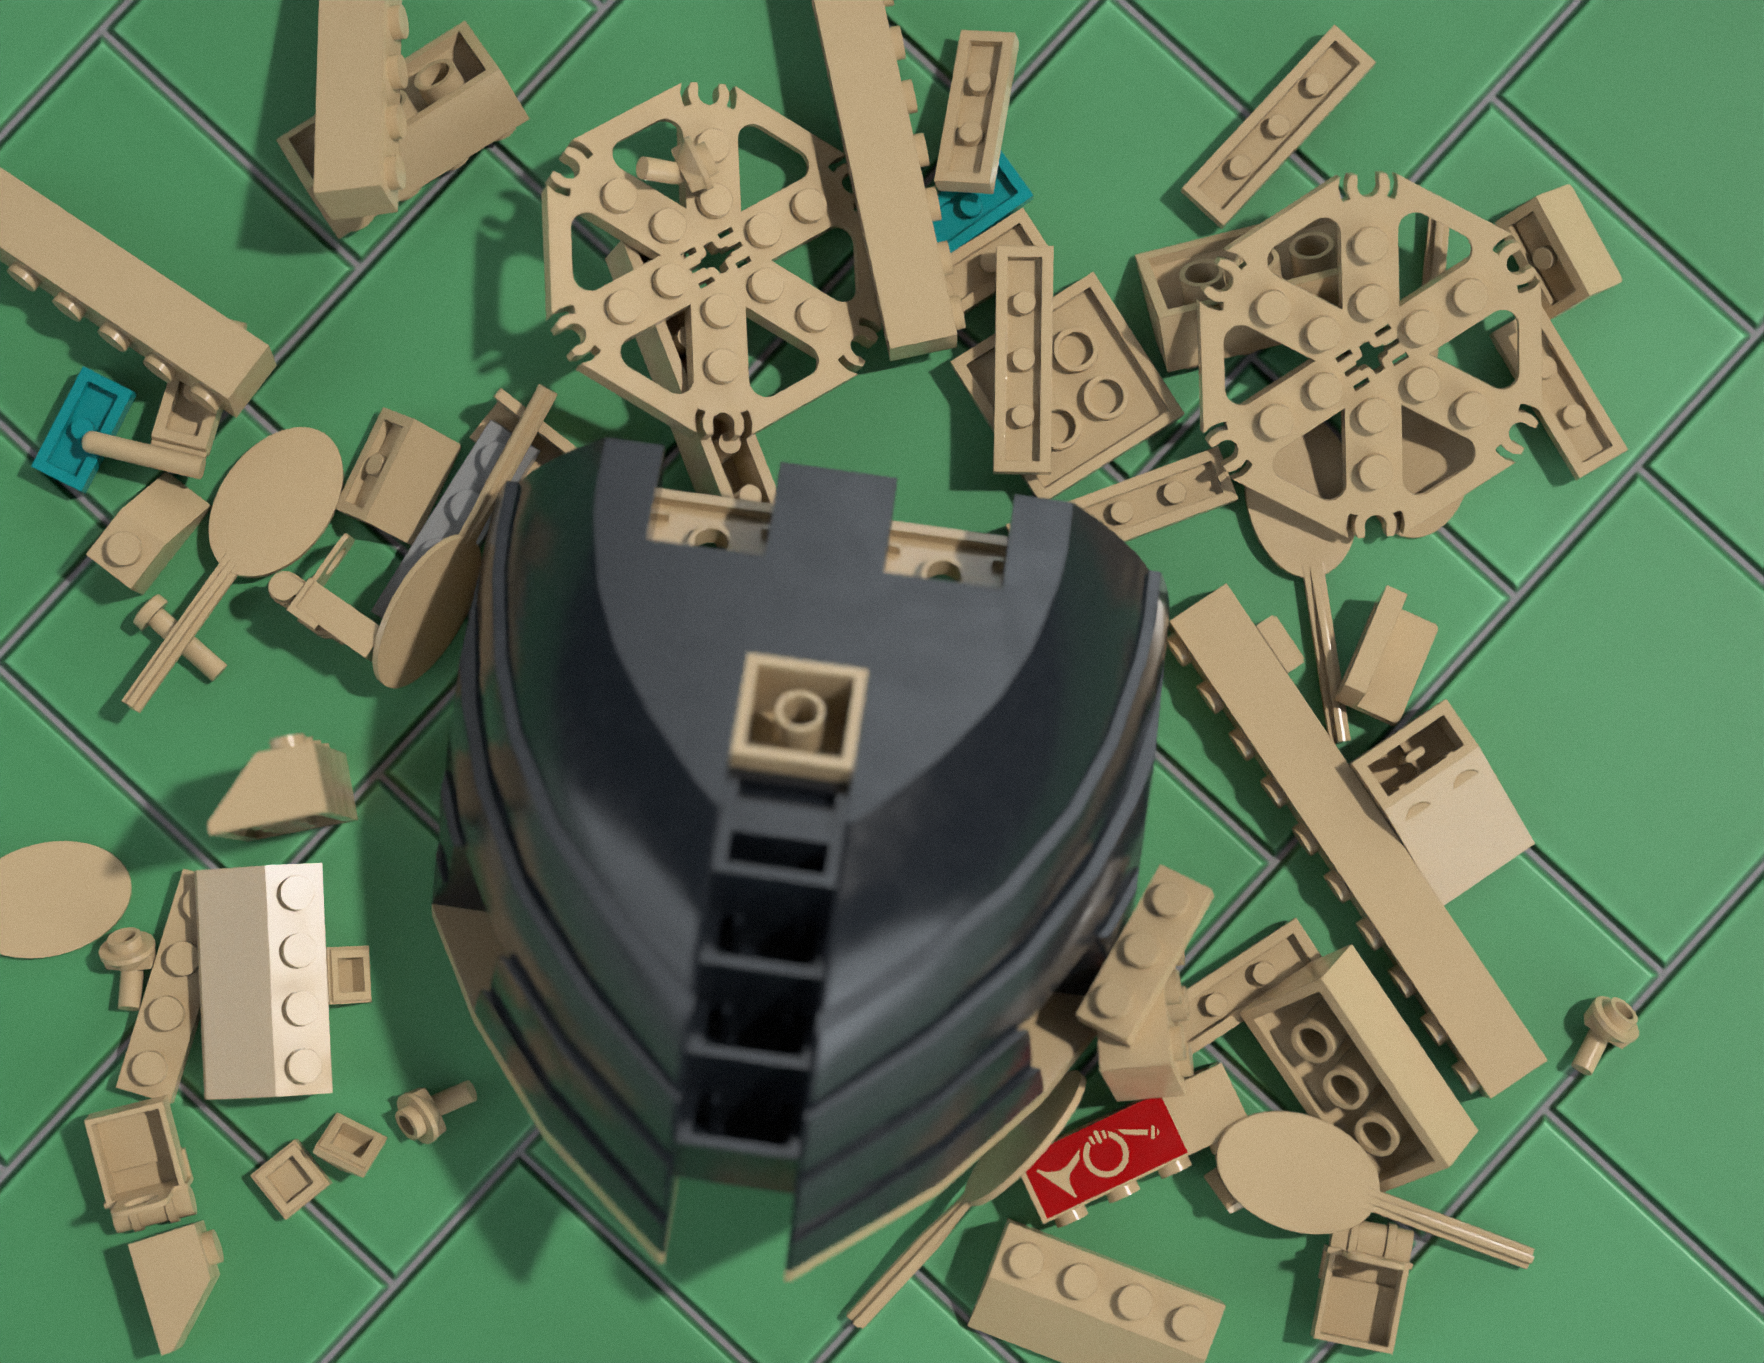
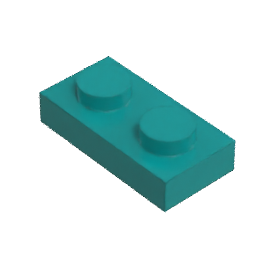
M1002 151L1000 152L993 194L942 191L937 194L942 220L933 222L937 242L947 240L950 253H952L1033 200V193Z
M83 366L31 467L86 494L105 457L87 453L83 450L82 438L84 434L88 431H96L116 436L137 394Z

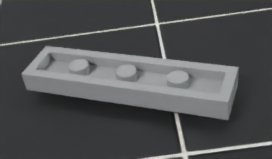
M494 420L489 421L371 612L383 618L397 588L416 562L441 540L460 533L512 431ZM532 444L530 445L511 480L512 482H520L526 476L540 454V449ZM491 515L476 541L479 549L486 540Z

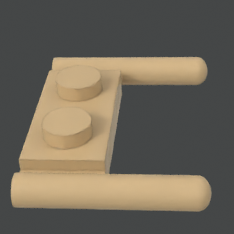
M230 319L247 331V323ZM174 377L170 383H167L151 434V444L101 432L88 431L82 438V448L87 453L201 479L205 471L206 457L210 454L223 409L219 408L216 413L207 410L189 395L188 392L191 388Z

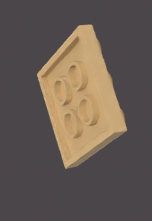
M1094 272L1053 297L1051 474L1021 475L1034 497L1053 499L1179 420L1185 414ZM995 334L950 361L952 369L993 433Z

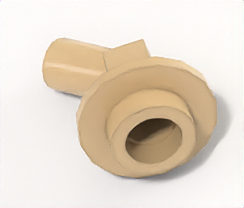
M690 136L685 137L681 144L671 149L675 161L643 156L637 162L636 174L639 179L666 184H681L685 182L692 193L701 189H712L713 185L710 177L719 173L706 143L703 141L694 145Z
M134 927L114 931L108 936L98 951L99 957L107 970L121 971L117 1008L126 1011L140 1010L144 969H151L156 958V943L153 936Z
M1599 996L1592 1001V1004L1584 1013V1024L1590 1030L1571 1064L1575 1070L1591 1076L1609 1042L1623 1049L1638 1038L1639 1030L1636 1024L1638 1017L1628 1003L1617 997L1611 999L1605 996Z
M469 1080L430 1096L425 1087L416 1088L398 1097V1111L395 1114L397 1124L409 1139L430 1144L447 1130L442 1115L477 1100V1093Z

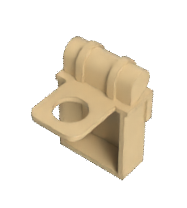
M345 533L312 578L309 577L307 582L290 571H281L270 579L268 592L276 603L287 608V611L298 618V622L323 639H334L342 645L346 644L372 662L374 643L379 625L324 587L354 544L355 539Z
M167 1095L90 1113L84 1122L105 1197L104 1208L110 1209L117 1233L130 1230L135 1232L145 1230L146 1226L166 1221L174 1223L181 1221L183 1217L197 1214L196 1199L190 1187L194 1178L186 1148H181Z
M1363 1221L1348 1230L1329 1234V1245L1324 1244L1318 1278L1321 1281L1310 1333L1313 1338L1393 1354L1409 1269L1412 1270L1413 1264L1409 1262L1414 1240L1413 1230L1398 1228V1225L1393 1223L1383 1225Z

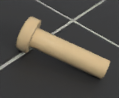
M156 594L138 611L133 619V624L141 631L150 626L165 640L178 621L164 609L168 601L160 594ZM196 637L193 638L182 654L212 682L228 666Z

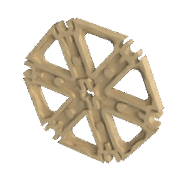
M691 82L686 87L682 98L680 83L573 139L558 160L572 168L574 178H565L553 171L545 182L546 187L542 190L541 195L546 321L555 314L568 312L569 314L561 317L551 329L554 336L564 330H573L579 335L580 345L574 347L566 357L569 361H578L589 352L595 356L591 361L581 363L575 370L690 439L696 433L700 440L709 439L713 435V419L717 418L726 423L729 441H736L742 436L745 425L746 440L853 379L857 375L854 372L860 370L866 361L852 352L851 341L858 342L869 349L878 339L876 333L882 329L881 317L858 212L854 211L856 208L854 194L847 192L842 185V180L849 176L847 163L839 166L834 172L828 168L831 164L840 162L845 157V154L736 86L729 92L726 84H718L713 90V104L708 105L703 103L698 96L697 82ZM729 98L731 102L730 108L727 107ZM657 122H669L677 129V146L687 136H690L694 145L703 141L706 143L719 173L710 177L713 188L710 190L701 189L692 193L685 182L679 184L680 204L621 169L613 159V148L617 143ZM745 127H755L800 154L805 160L807 170L804 178L741 211L738 134ZM577 216L583 217L652 260L597 290L589 291L581 288L573 278L571 224L573 219ZM833 228H841L851 236L853 241L855 295L850 301H837L773 261ZM728 230L730 234L720 239L718 235ZM705 248L711 255L719 252L723 254L734 248L735 251L731 252L720 265L721 274L715 267L702 268L693 274L691 273L707 255ZM685 253L689 254V256L684 259L681 256ZM744 261L748 262L747 264L737 268V265H739L740 263ZM707 284V286L700 288V285ZM684 311L688 391L682 394H675L627 366L621 357L622 344ZM746 317L816 359V368L813 374L774 396L763 397L756 394L749 383ZM697 416L699 419L695 427V417Z
M1375 171V188L1366 195L1358 192L1357 175L1353 172L1346 173L1343 179V190L1346 194L1344 198L1340 197L1338 188L1340 176L1335 175L1223 248L1240 256L1243 262L1238 266L1234 261L1226 257L1217 256L1214 263L1224 270H1228L1230 274L1229 283L1222 289H1215L1203 283L1200 289L1209 299L1220 302L1219 307L1215 308L1205 305L1196 298L1200 430L1204 434L1211 426L1224 422V426L1211 430L1205 437V440L1211 448L1224 440H1231L1235 444L1233 454L1221 461L1220 464L1226 472L1237 470L1248 460L1249 462L1244 468L1230 475L1234 481L1348 537L1346 526L1350 513L1352 514L1351 528L1357 538H1365V522L1373 515H1380L1382 517L1383 533L1386 536H1394L1397 529V520L1393 513L1399 511L1401 519L1399 531L1405 534L1516 463L1511 458L1500 456L1495 449L1501 445L1505 450L1513 454H1522L1524 448L1509 437L1510 428L1519 422L1536 428L1539 422L1527 411L1519 409L1520 404L1533 406L1542 413L1541 281L1535 278L1528 286L1518 289L1517 285L1525 284L1533 279L1537 273L1535 268L1530 264L1521 267L1515 272H1510L1507 268L1508 258L1513 253L1519 251L1522 248L1521 245L1514 239L1507 240L1498 245L1495 251H1493L1494 246L1499 241L1512 234L1392 172L1394 185L1391 196H1387L1390 190V180L1387 173L1383 171ZM1414 212L1422 213L1459 232L1468 239L1471 247L1468 257L1399 301L1398 226L1406 215ZM1319 218H1330L1337 224L1339 307L1272 273L1267 264L1268 254L1273 247ZM1507 310L1516 318L1518 372L1516 379L1508 387L1496 388L1430 354L1495 311ZM1235 326H1248L1310 358L1240 404L1230 401L1226 395L1224 338L1227 332ZM1365 342H1368L1374 348L1382 344L1385 346L1383 347L1384 351L1378 355L1381 365L1374 370L1366 364L1359 367L1355 366L1356 361L1362 357L1359 347ZM1406 353L1405 357L1394 364L1392 363L1393 360ZM1366 378L1365 383L1361 384L1355 389L1353 388V386H1355L1356 384H1358ZM1401 405L1469 439L1474 448L1472 460L1465 467L1429 490L1419 494L1409 492L1403 484ZM1341 411L1343 491L1337 497L1323 499L1276 475L1273 469V459L1279 450Z

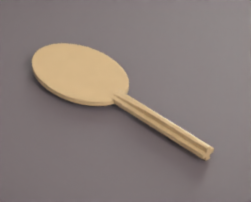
M1428 217L1422 286L1446 271L1450 228ZM1438 349L1430 354L1438 358ZM1401 405L1403 484L1409 492L1419 494L1429 490L1465 467L1472 460L1474 448L1469 439ZM1464 496L1405 534L1399 531L1401 521L1399 511L1393 513L1397 520L1395 534L1405 538H1420L1434 533L1451 519L1459 508ZM1375 515L1376 518L1382 524V517L1380 515Z
M541 384L537 386L488 476L460 533L449 536L430 548L416 562L397 588L380 623L373 649V671L377 680L383 685L395 689L404 687L417 680L440 658L460 629L473 602L481 566V552L476 541L492 513L499 492L507 481L512 480L558 396L556 392Z
M1321 423L1276 453L1273 459L1274 472L1279 477L1323 499L1335 498L1343 491L1342 444L1333 431L1325 423ZM1244 486L1248 516L1261 547L1269 558L1282 570L1293 576L1303 578L1327 733L1335 744L1351 741L1346 705L1334 700L1342 680L1325 574L1331 572L1342 562L1351 547L1355 536L1351 528L1352 514L1350 513L1346 526L1348 537Z
M294 427L276 432L250 448L229 471L216 494L209 518L210 546L219 564L121 700L129 708L139 714L237 576L259 578L281 571L301 558L322 536L335 514V508L342 493L344 479L343 463L339 450L325 433L308 427Z
M53 841L34 844L1 857L0 954L16 958L52 957L75 951L102 937L117 924L130 903L132 882L125 865L115 855L105 849L74 841Z
M1077 1070L1067 1072L1035 1110L982 1155L968 1179L962 1196L909 1245L846 1313V1316L852 1320V1323L857 1328L864 1329L940 1247L972 1205H983L997 1197L1036 1162L1058 1136L1078 1106L1086 1087L1084 1075Z
M1291 1111L1258 1112L1247 1115L1231 1124L1218 1142L1216 1166L1226 1189L1248 1211L1277 1227L1306 1234H1331L1348 1230L1360 1224L1373 1212L1523 1269H1528L1529 1263L1532 1264L1534 1260L1532 1255L1535 1249L1380 1191L1377 1170L1366 1151L1348 1134L1319 1118Z

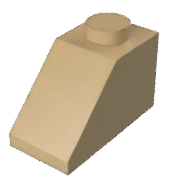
M165 472L118 512L86 555L128 588L144 595L212 506L169 472Z
M204 1220L128 1244L161 1356L183 1347L220 1276L217 1264L224 1262L223 1250L214 1229L207 1231Z

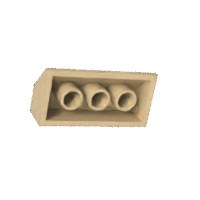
M463 21L404 58L407 66L408 84L406 88L400 89V104L406 116L407 134L404 139H399V155L402 157L405 166L406 185L404 189L398 190V202L412 198L420 191L421 187L446 171H452L461 167L470 156L494 141L507 138L515 131L516 127L529 120L528 115L501 70L466 21ZM316 115L277 138L276 141L306 191L337 238L340 239L351 231L363 229L377 215L331 220L313 194Z
M1319 218L1273 247L1268 254L1267 264L1272 273L1339 307L1337 224L1330 218ZM1257 225L1135 255L1155 340L1168 372L1198 367L1196 298L1205 305L1215 308L1220 306V302L1209 299L1200 288L1203 283L1215 289L1226 287L1230 280V274L1228 270L1222 269L1214 261L1217 256L1226 257L1239 266L1243 259L1223 248ZM1235 326L1225 335L1224 358L1252 354L1257 350L1281 345V343L1248 326Z
M294 734L269 740L271 750L257 752L253 755L207 825L209 835L249 842L358 820L346 754L330 748L329 743L322 744L321 740L313 741V737H305V734Z
M322 863L195 870L204 1100L333 1093Z
M1352 944L1308 963L1240 1012V1016L1307 1114L1339 1128L1352 1137L1366 1151L1377 1170L1380 1191L1386 1192L1449 1168L1478 1132L1470 1117Z
M1007 1218L967 1326L1062 1363H1205L1226 1305L1215 1297Z

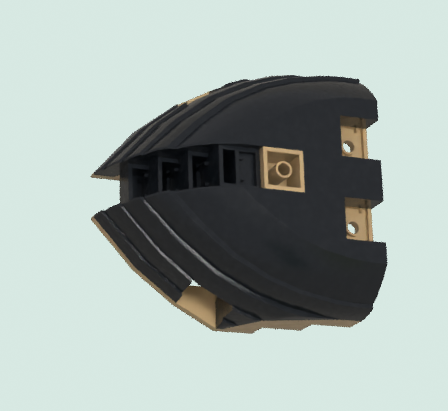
M605 437L577 447L534 469L520 482L507 481L499 492L493 506L459 661L447 745L446 767L440 791L439 844L435 861L432 917L473 1022L540 1133L657 1263H665L679 1178L794 1194L784 1281L791 1282L943 1191L1045 1100L1097 1036V1030L1079 1022L1076 1013L1133 912L1156 753L1170 613L1167 585L1161 572L1149 570L1139 555L1118 535L1073 502L1015 494L1008 536L893 521L898 478L781 462L774 504L662 488L664 445ZM713 542L720 544L725 550L700 547L699 545ZM935 575H947L956 580V582L930 578Z

